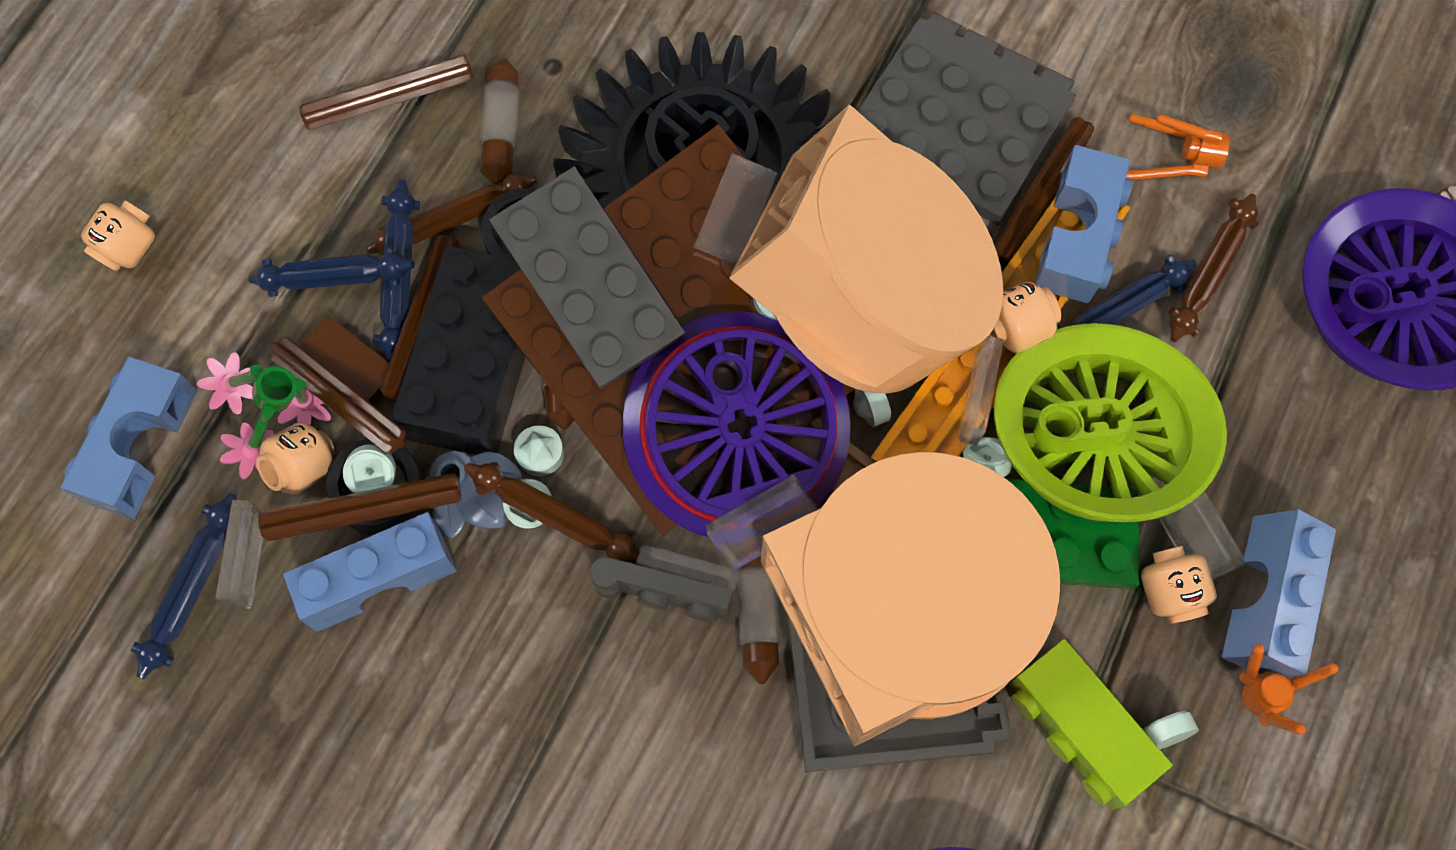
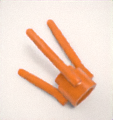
M1137 114L1129 115L1128 119L1131 123L1184 138L1182 157L1183 159L1190 160L1191 165L1131 170L1127 172L1126 178L1144 180L1187 175L1206 178L1209 168L1219 170L1224 165L1230 145L1229 134L1207 130L1163 114L1157 115L1156 119Z
M1256 644L1250 654L1246 670L1239 675L1240 681L1245 684L1242 698L1246 708L1254 715L1259 716V722L1264 727L1274 725L1292 733L1304 734L1306 727L1303 724L1278 715V713L1287 710L1291 706L1294 699V691L1337 673L1339 670L1337 664L1330 663L1307 672V675H1300L1290 680L1284 675L1273 671L1259 674L1258 671L1263 659L1264 647L1261 644Z

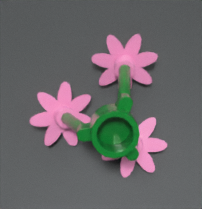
M236 352L230 354L225 367L214 358H208L206 364L214 377H206L198 380L196 383L201 389L215 390L208 404L211 410L220 407L227 399L232 412L238 415L242 411L241 397L253 399L257 407L261 409L254 430L245 422L240 427V438L231 434H222L220 437L221 441L228 448L232 449L221 456L220 462L223 464L240 462L239 476L242 479L249 477L254 466L257 469L256 461L259 457L261 443L274 435L272 430H266L273 413L281 412L278 416L280 424L287 423L297 417L298 423H306L311 426V415L324 422L331 420L329 412L321 406V404L325 403L306 388L305 380L296 379L292 372L279 366H272L263 370L259 365H253L250 368L239 371L240 359ZM253 382V387L248 385V383Z

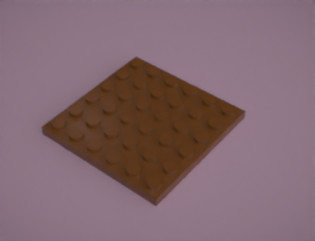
M718 124L603 208V210L680 326L698 318L717 313L747 312L761 315L755 308L753 297L729 278L772 194ZM520 269L484 295L482 300L659 533L664 536L678 524L660 512L641 490L629 466L623 442L622 425L625 399L639 366L602 390H599ZM743 341L722 342L725 352H732L742 357ZM758 343L754 344L751 373L753 388L774 352V349ZM711 345L692 354L702 369L714 357ZM785 355L760 401L764 400L800 370ZM681 362L668 379L705 399L702 386L683 362ZM718 364L714 367L712 376L715 385L722 390H733L738 381L735 369L727 364ZM805 378L767 410L769 412L817 398V395L808 378ZM842 383L846 395L855 389ZM662 390L657 411L709 417V414L666 390ZM818 407L771 421V424L806 427L822 414L821 408ZM736 410L734 412L735 420L728 423V430L730 433L739 432L743 440L745 439L744 431L751 427V422L749 418L741 419ZM655 422L658 444L708 430V427ZM770 434L772 437L780 440L783 443H785L787 440L793 437L786 435ZM711 439L662 453L661 456L667 469L672 474L712 441ZM765 445V447L770 453L774 451L773 449ZM720 450L714 452L678 482L692 496L696 497ZM755 453L757 462L759 463L761 459ZM729 456L707 499L716 496L728 487L731 456ZM744 457L741 476L748 471Z

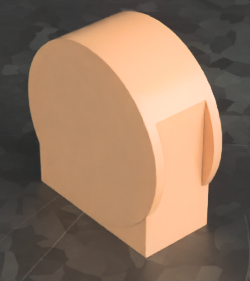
M850 104L792 155L729 278L776 316L778 322L795 346L819 369L845 385L871 393H893L909 388L984 341L996 326L1003 302V279L999 258L988 229L971 201L957 184L933 162L908 147L892 142Z
M935 452L908 453L885 458L861 469L844 481L831 494L822 508L763 535L760 562L854 747L909 719L949 717L968 711L989 700L1003 689L1010 680L1022 672L1035 658L1044 645L1056 617L1060 594L1059 564L1053 541L1043 519L1024 494L1011 482L984 465L966 458Z

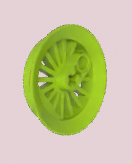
M1091 323L1056 329L1054 337L1023 352H1018L1010 360L1002 373L995 393L994 422L1001 447L1014 469L1041 497L1052 505L1085 519L1105 522H1140L1172 514L1193 502L1207 489L1219 471L1225 455L1227 444L1225 415L1219 398L1208 379L1180 351L1152 335L1132 328L1112 324ZM1092 373L1106 374L1102 398L1099 396ZM1076 374L1081 393L1066 375ZM1118 377L1132 382V385L1121 400L1115 399ZM1049 383L1059 397L1041 386ZM1142 390L1146 402L1130 410L1129 406ZM1026 401H1029L1041 408L1042 411L1023 406ZM1023 426L1035 430L1033 433L1025 434ZM1051 432H1055V433H1057V434H1060L1062 437H1058V436H1056V435H1053ZM1091 458H1093L1088 493L1071 487ZM1066 462H1074L1061 480L1049 472ZM1104 468L1114 498L1100 497ZM1148 473L1167 485L1159 488ZM1125 477L1141 496L1131 498Z

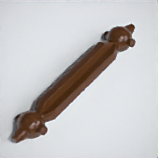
M512 173L504 178L502 185H487L410 218L413 225V244L484 215L488 207L504 194L516 189H530L537 182L535 175L522 176ZM385 226L379 229L375 240L366 247L368 254H384Z
M1250 194L1244 200L1238 201L1236 198H1233L1229 201L1228 205L1231 207L1229 210L1230 219L1221 225L1184 291L1181 308L1172 306L1168 310L1170 314L1171 341L1177 342L1184 335L1190 334L1194 337L1199 333L1197 328L1199 319L1197 315L1204 312L1211 302L1245 240L1246 227L1249 226L1253 229L1259 223L1256 220L1258 209L1255 194Z
M496 462L482 465L466 464L464 471L473 479L478 494L484 495L485 493L496 492L504 503L581 544L595 550H606L608 558L624 562L642 563L644 556L635 548V543L628 532L613 536L604 524L517 478L503 477L502 471L499 469L500 466Z

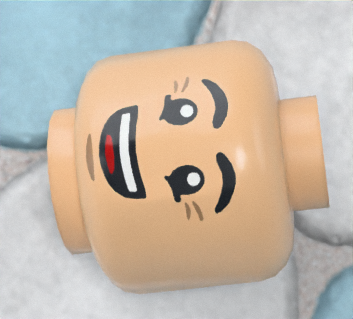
M126 200L121 207L112 203L101 204L81 233L83 242L87 244L84 252L116 272L121 266L124 268H134L155 239L153 229L145 224L150 216Z
M1030 281L1003 291L1000 316L996 326L989 335L990 340L995 345L1002 343L1009 351L1018 353L1054 337L1057 323L1061 321V310L1054 294L1049 288H1041Z
M295 423L268 437L261 443L259 457L256 461L257 470L264 483L273 491L297 495L327 478L329 467L333 463L334 446L325 432L317 431L306 423Z
M1183 546L1152 553L1155 563L1146 566L1140 573L1151 612L1156 616L1166 617L1168 624L1208 615L1207 606L1215 602L1217 593L1205 557L1199 554L1185 555Z

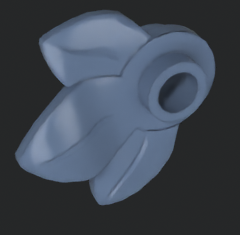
M449 451L437 457L430 468L429 478L446 475V472L451 467H459L460 477L458 480L462 493L461 500L458 503L432 508V517L439 529L446 536L453 539L463 530L467 522L484 529H500L505 527L506 515L501 498L496 492L485 493L484 495L478 494L473 479L464 471L467 463L482 465L496 462L500 466L499 469L502 471L503 477L520 479L522 474L513 462L494 452H484L470 457L460 451Z

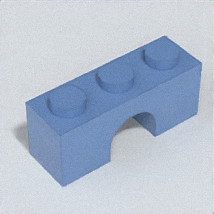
M1074 145L1062 171L1054 207L1074 213L1083 222L1085 230L1070 231L1054 226L1043 247L1035 284L1041 288H1049L1055 295L1088 304L1098 288L1106 289L1114 267V262L1107 260L1109 248L1116 247L1124 223L1123 220L1116 219L1119 206L1125 207L1133 185V180L1126 178L1130 159Z
M128 356L122 369L112 378L110 392L100 412L91 419L87 429V437L77 456L68 463L64 474L65 479L60 488L83 503L134 520L156 476L137 461L130 459L132 442L140 433L151 428H163L177 433L198 390L180 373Z
M1299 509L1253 516L1243 563L1268 575V584L1262 597L1254 605L1244 609H1232L1222 658L1246 669L1253 647L1256 644H1261L1264 647V654L1258 671L1259 674L1273 671L1284 676L1307 675L1336 533L1335 528Z
M426 512L288 571L283 575L299 620L314 631L319 632L363 613L364 610L361 603L381 591L395 587H406L410 591H414L457 572V569L441 530L431 515Z

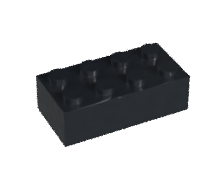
M451 246L445 247L391 417L394 422L406 431L404 437L406 440L475 455L484 452L498 453L525 355L484 303L482 297L520 270L514 259Z

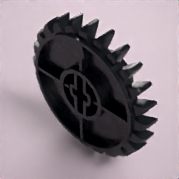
M697 32L691 52V62L688 65H681L668 37H661L658 47V72L651 74L642 59L632 49L625 51L627 75L630 85L626 89L603 69L600 68L596 72L599 95L605 106L604 109L580 95H575L573 103L577 120L589 134L560 125L558 132L562 147L566 153L576 160L553 158V165L556 177L575 166L601 207L605 208L719 124L770 193L773 194L792 155L824 127L822 126L817 129L828 114L831 94L828 89H825L800 105L799 102L805 90L807 68L803 64L799 65L778 86L774 83L777 50L773 46H769L751 72L744 69L743 40L739 35H734L731 39L722 65L712 64L711 51L704 32Z

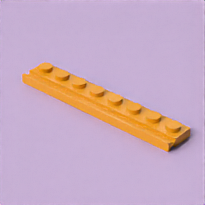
M1054 199L1002 272L1003 291L1024 282L1030 281L1035 283L1043 247L1054 226L1070 231L1085 230L1081 219L1072 212L1055 208ZM1127 205L1125 207L1119 206L1116 219L1123 220L1131 207ZM1054 294L1061 310L1069 298ZM988 336L975 347L931 373L870 459L878 462L885 458L917 452H935L959 457L993 409L999 380L1004 369L1017 353L1009 351L1002 343L995 345Z

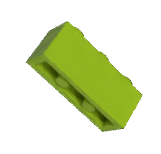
M1065 638L1008 685L1015 693L1011 698L1018 710L1030 721L1036 718L1049 734L1046 741L1052 751L1063 762L1069 763L1072 761L1085 777L1082 780L1083 787L1092 799L1101 806L1107 804L1112 811L1125 807L1173 766Z

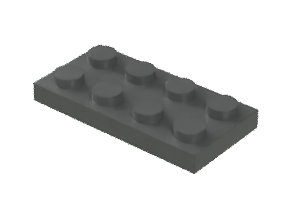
M575 166L489 219L492 227L599 390L610 385L685 336L684 330Z

